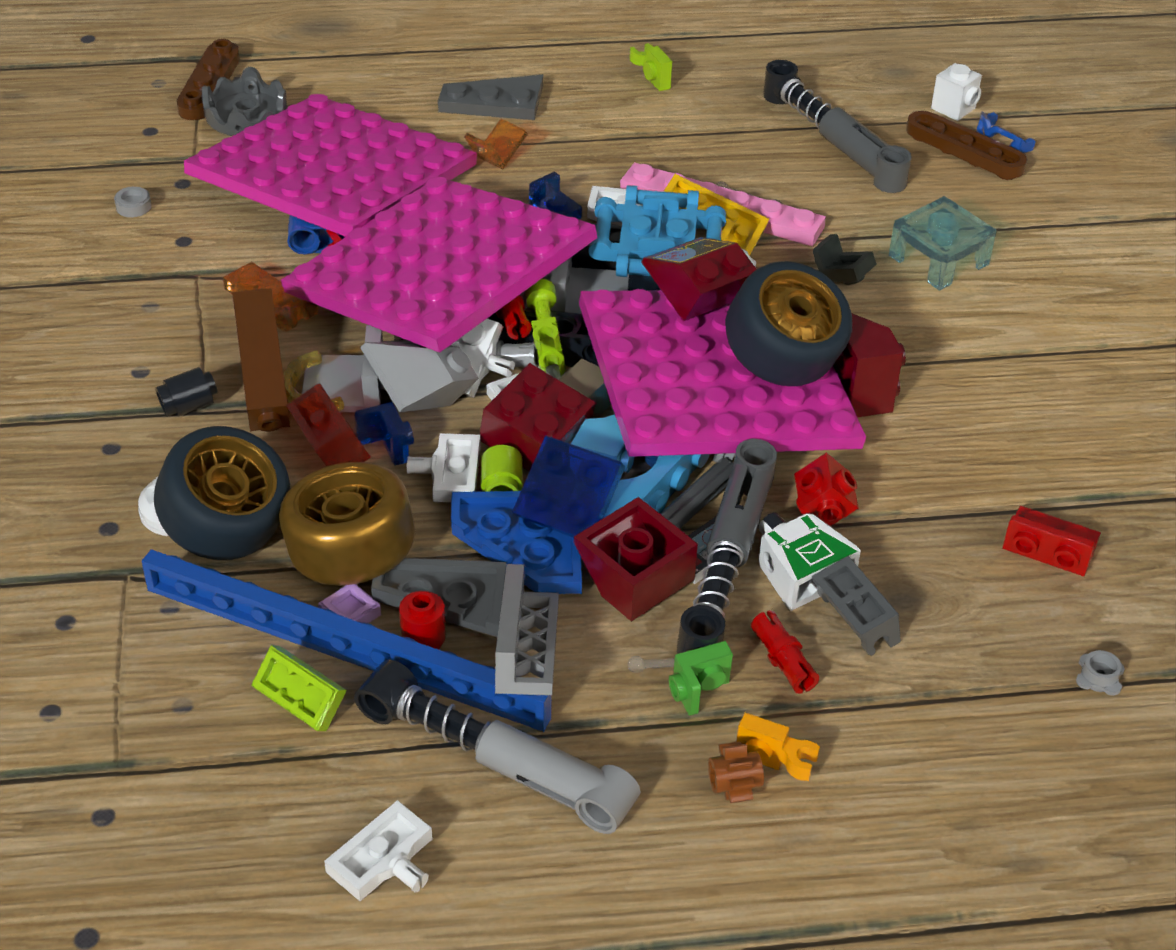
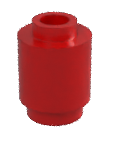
M416 591L408 594L399 605L401 637L412 638L418 643L439 650L446 638L443 600L440 596L430 591Z

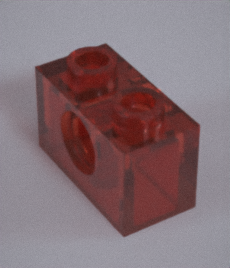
M320 382L286 405L314 451L326 466L344 462H365L371 458L342 412Z

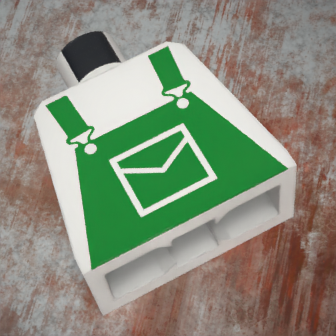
M773 512L765 516L759 524V531L763 534L759 554L760 567L790 611L820 597L817 592V586L812 582L814 574L847 556L858 566L861 550L813 514H804L786 522L778 513Z

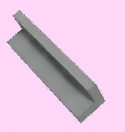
M507 564L496 645L495 694L552 695L559 593L524 592V565ZM529 608H542V609H540V610H538V611H533V610H531V609H529ZM536 627L540 629V631L536 633H531L528 631V629ZM534 649L539 653L529 656L525 652ZM531 672L540 678H530L521 676Z

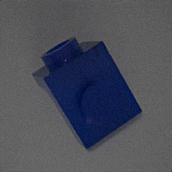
M393 402L358 410L354 413L356 439L359 445L382 440L394 466L407 463L409 445L414 444V436L410 423L408 421L402 422Z

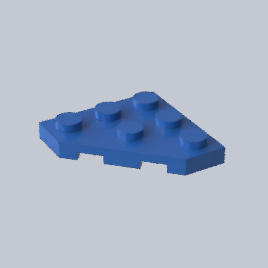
M577 490L452 492L451 528L454 536L491 562H506V566L507 564L524 565V585L534 592L582 594L581 556L574 544V536L579 534Z

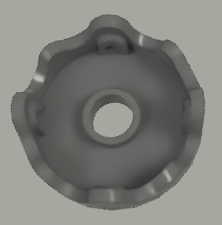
M254 67L245 68L241 77L237 80L220 77L213 92L209 86L202 87L203 107L207 123L214 130L229 136H234L244 131L246 127L253 126L265 120L268 116L275 115L288 108L286 89H283L280 81L276 79L270 85L266 84L262 80L259 71Z

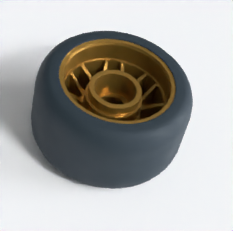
M773 262L755 270L739 289L726 315V335L731 350L737 359L754 375L767 382L781 386H802L821 378L830 370L846 348L852 333L851 309L839 287L820 271L796 262Z
M205 427L181 438L168 453L156 481L154 507L162 528L183 549L207 559L234 560L248 556L261 549L273 536L280 523L279 513L282 501L291 489L290 480L282 459L270 445L259 437L245 430L233 427Z

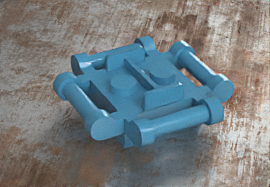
M627 185L625 204H617L615 200L609 197H602L596 202L597 239L590 243L589 254L596 260L616 262V276L627 277L628 274L651 276L641 263L644 257L694 240L696 228L707 229L706 238L721 240L722 227L726 223V211L720 206H710L706 210H698L699 191L688 190V194L638 190V186ZM611 222L622 223L620 243H612L609 240Z

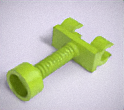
M540 279L525 290L528 307L536 311L537 320L531 321L533 340L539 357V368L547 373L546 368L549 365H559L560 375L562 376L566 371L556 317L551 315V308L556 303L555 286L547 279Z

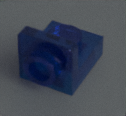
M556 172L547 174L529 184V205L549 209L552 212L575 217L578 220L582 218L583 207L560 191V175Z

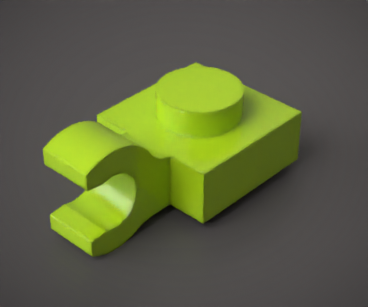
M649 43L644 45L643 52L637 51L635 47H630V62L643 66L645 78L659 92L671 89L672 60L659 46L653 47Z

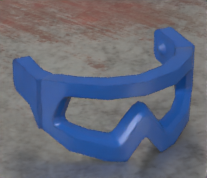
M983 111L981 112L976 132L983 134L984 130L985 136L989 138L997 133L1013 140L1010 147L1022 153L1030 152L1034 149L1036 143L1034 139L1023 140L1019 136L995 125L998 119L996 113L986 114Z

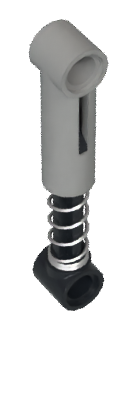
M386 659L381 662L355 692L354 700L357 707L372 721L385 725L392 722L393 719H401L403 721L407 720L411 725L419 723L424 725L427 733L439 732L446 742L457 741L464 751L475 750L478 763L574 809L580 820L594 831L603 834L615 832L641 793L640 786L635 778L620 767L604 765L599 769L499 720H495L492 723L488 721L486 724H483L473 719L472 712L465 715L455 710V704H451L448 707L438 702L436 695L431 698L425 696L422 688L418 687L419 685L414 674L398 661Z

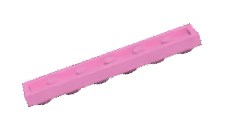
M634 162L620 180V189H626L627 185L638 186V190L663 192L673 175L677 174L769 218L763 233L812 247L825 228L826 216L813 213L810 210L794 208L780 204L775 200L762 199L748 195L743 191L730 190L716 186L711 182L698 181L684 177L679 173L659 170L647 164Z

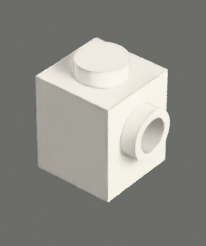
M952 64L936 76L931 109L954 120H960L976 108V104L981 96L980 83L982 75L970 70L966 65Z

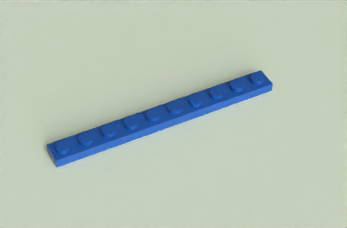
M151 549L142 559L147 590L371 671H374L386 659L398 661L414 674L419 685L418 687L542 732L545 731L551 720L552 695L495 694V667L458 657L452 652L418 643L412 638L389 633L376 628L372 624L346 618L332 610L306 604L292 596L266 590L252 582H244L223 575L217 570L203 568L183 561L174 555H166Z

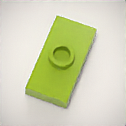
M275 645L270 646L251 684L256 690L317 731H327L347 691L281 646Z

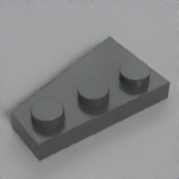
M543 74L443 84L438 99V112L535 120L543 89Z
M404 558L392 570L373 579L371 587L372 598L377 602L399 608L400 602L408 594L416 591H430L440 596L444 602L445 622L498 637L506 562Z

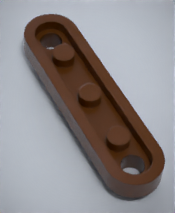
M217 39L207 47L177 98L178 114L181 118L186 120L205 118L202 87L209 86L213 92L220 77L230 79L240 61L239 49L235 43L228 39Z
M915 111L908 116L906 131L914 140L927 143L940 149L945 154L958 157L967 161L970 165L987 170L1004 180H1013L1024 174L1027 157L1021 151L929 111Z

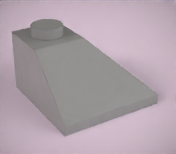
M408 340L364 343L360 347L399 413L451 406L479 379L471 367L470 359L458 346L450 345L440 353Z

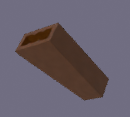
M272 288L232 292L250 431L261 430L271 432L282 427H290Z

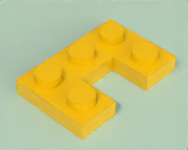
M674 174L663 192L688 194V190L699 191L698 210H706L710 206L724 208L726 211V223L722 227L721 240L738 243L751 256L768 224L769 218Z

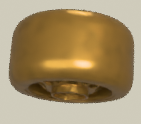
M368 462L338 463L323 467L306 475L287 492L279 513L281 530L293 565L305 577L327 585L344 586L359 584L384 575L406 557L412 547L415 536L414 519L408 493L403 482L391 470Z

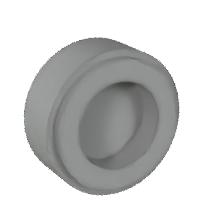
M141 187L124 188L117 192L114 197L116 211L124 217H139L151 209L150 194Z

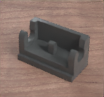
M849 556L812 576V582L817 586L818 595L824 602L832 604L861 639L862 648L868 655L872 656L875 654L874 644L881 637L884 638L890 648L901 642L898 612Z

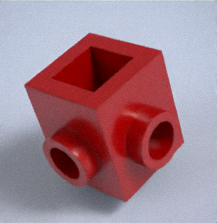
M827 452L794 473L798 495L796 504L802 515L813 514L827 525L832 526L859 509L855 491L858 486L854 476Z

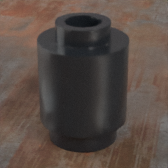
M200 367L163 380V385L155 387L156 395L166 417L174 414L179 417L214 403L212 395L218 393L211 373L209 371L203 373Z

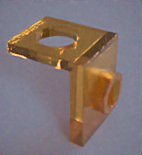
M500 119L485 141L469 133H466L464 138L472 150L477 152L478 158L503 170L528 134L526 130L504 119Z

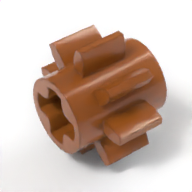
M741 741L719 744L720 756L710 757L708 760V772L713 792L715 794L725 792V799L730 800V803L753 800L752 788L764 785V771L758 751L747 752V745L742 744Z

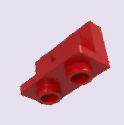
M1020 505L1016 514L1012 515L1009 521L1002 549L1085 576L1101 532Z

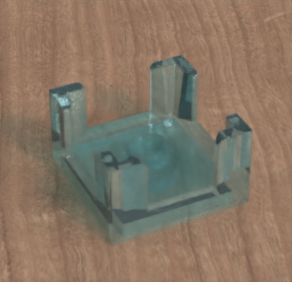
M943 196L894 221L889 256L899 263L903 262L907 243L931 259L927 281L940 291L952 284L958 260L975 252L976 269L980 270L990 264L997 230L949 198Z

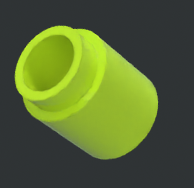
M496 445L488 448L483 453L481 459L482 492L522 491V455L517 449L508 445Z

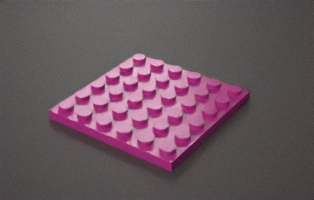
M312 94L307 99L290 105L287 109L268 116L265 120L246 127L244 131L232 137L224 138L220 143L208 149H203L198 154L184 160V173L347 237L350 231L362 227L374 219L379 212L388 210L400 202L401 198L405 195L414 193L426 185L428 180L434 177H445L448 180H452L476 165L477 152L466 149L459 143H449L438 139L434 134L410 129L404 123H394L385 120L379 114L366 113L355 109L351 104L330 100L326 95Z
M434 177L414 193L402 197L400 202L388 210L376 214L374 219L362 227L350 231L347 237L334 245L324 248L321 254L312 260L298 265L292 273L281 279L285 293L440 353L597 239V232L594 224L578 220L575 217L558 214L549 209L532 206L519 200H513L493 192L471 187L467 184L451 181L445 177Z
M601 289L597 291H581L579 306L629 457L735 453L739 443L752 438L769 442L774 446L776 452L863 449L866 435L834 366L818 380L802 386L776 385L754 375L741 364L728 343L725 319L731 303L683 321L661 290L609 291Z

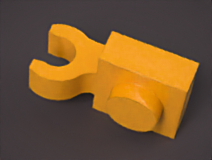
M745 712L738 726L736 742L741 741L742 744H746L747 752L758 751L762 765L780 770L783 763L792 777L798 780L809 781L812 764L803 762L800 759L817 762L820 746L809 740H798L789 737L790 727Z

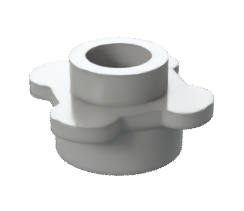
M1097 650L1089 654H1083L1080 657L1079 665L1082 667V670L1076 677V683L1081 688L1105 692L1111 696L1121 692L1122 685L1119 682V676L1123 674L1124 666L1114 654Z

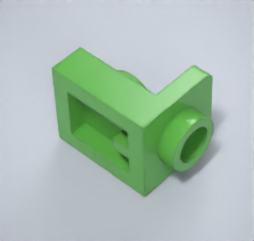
M726 641L675 655L673 675L669 676V687L674 700L682 702L689 716L698 714L702 690H714L723 684L729 683L733 653Z

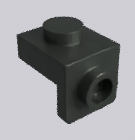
M837 234L828 235L813 249L818 270L833 282H844L846 285L856 284L862 281L865 275L876 265L873 251L843 252Z

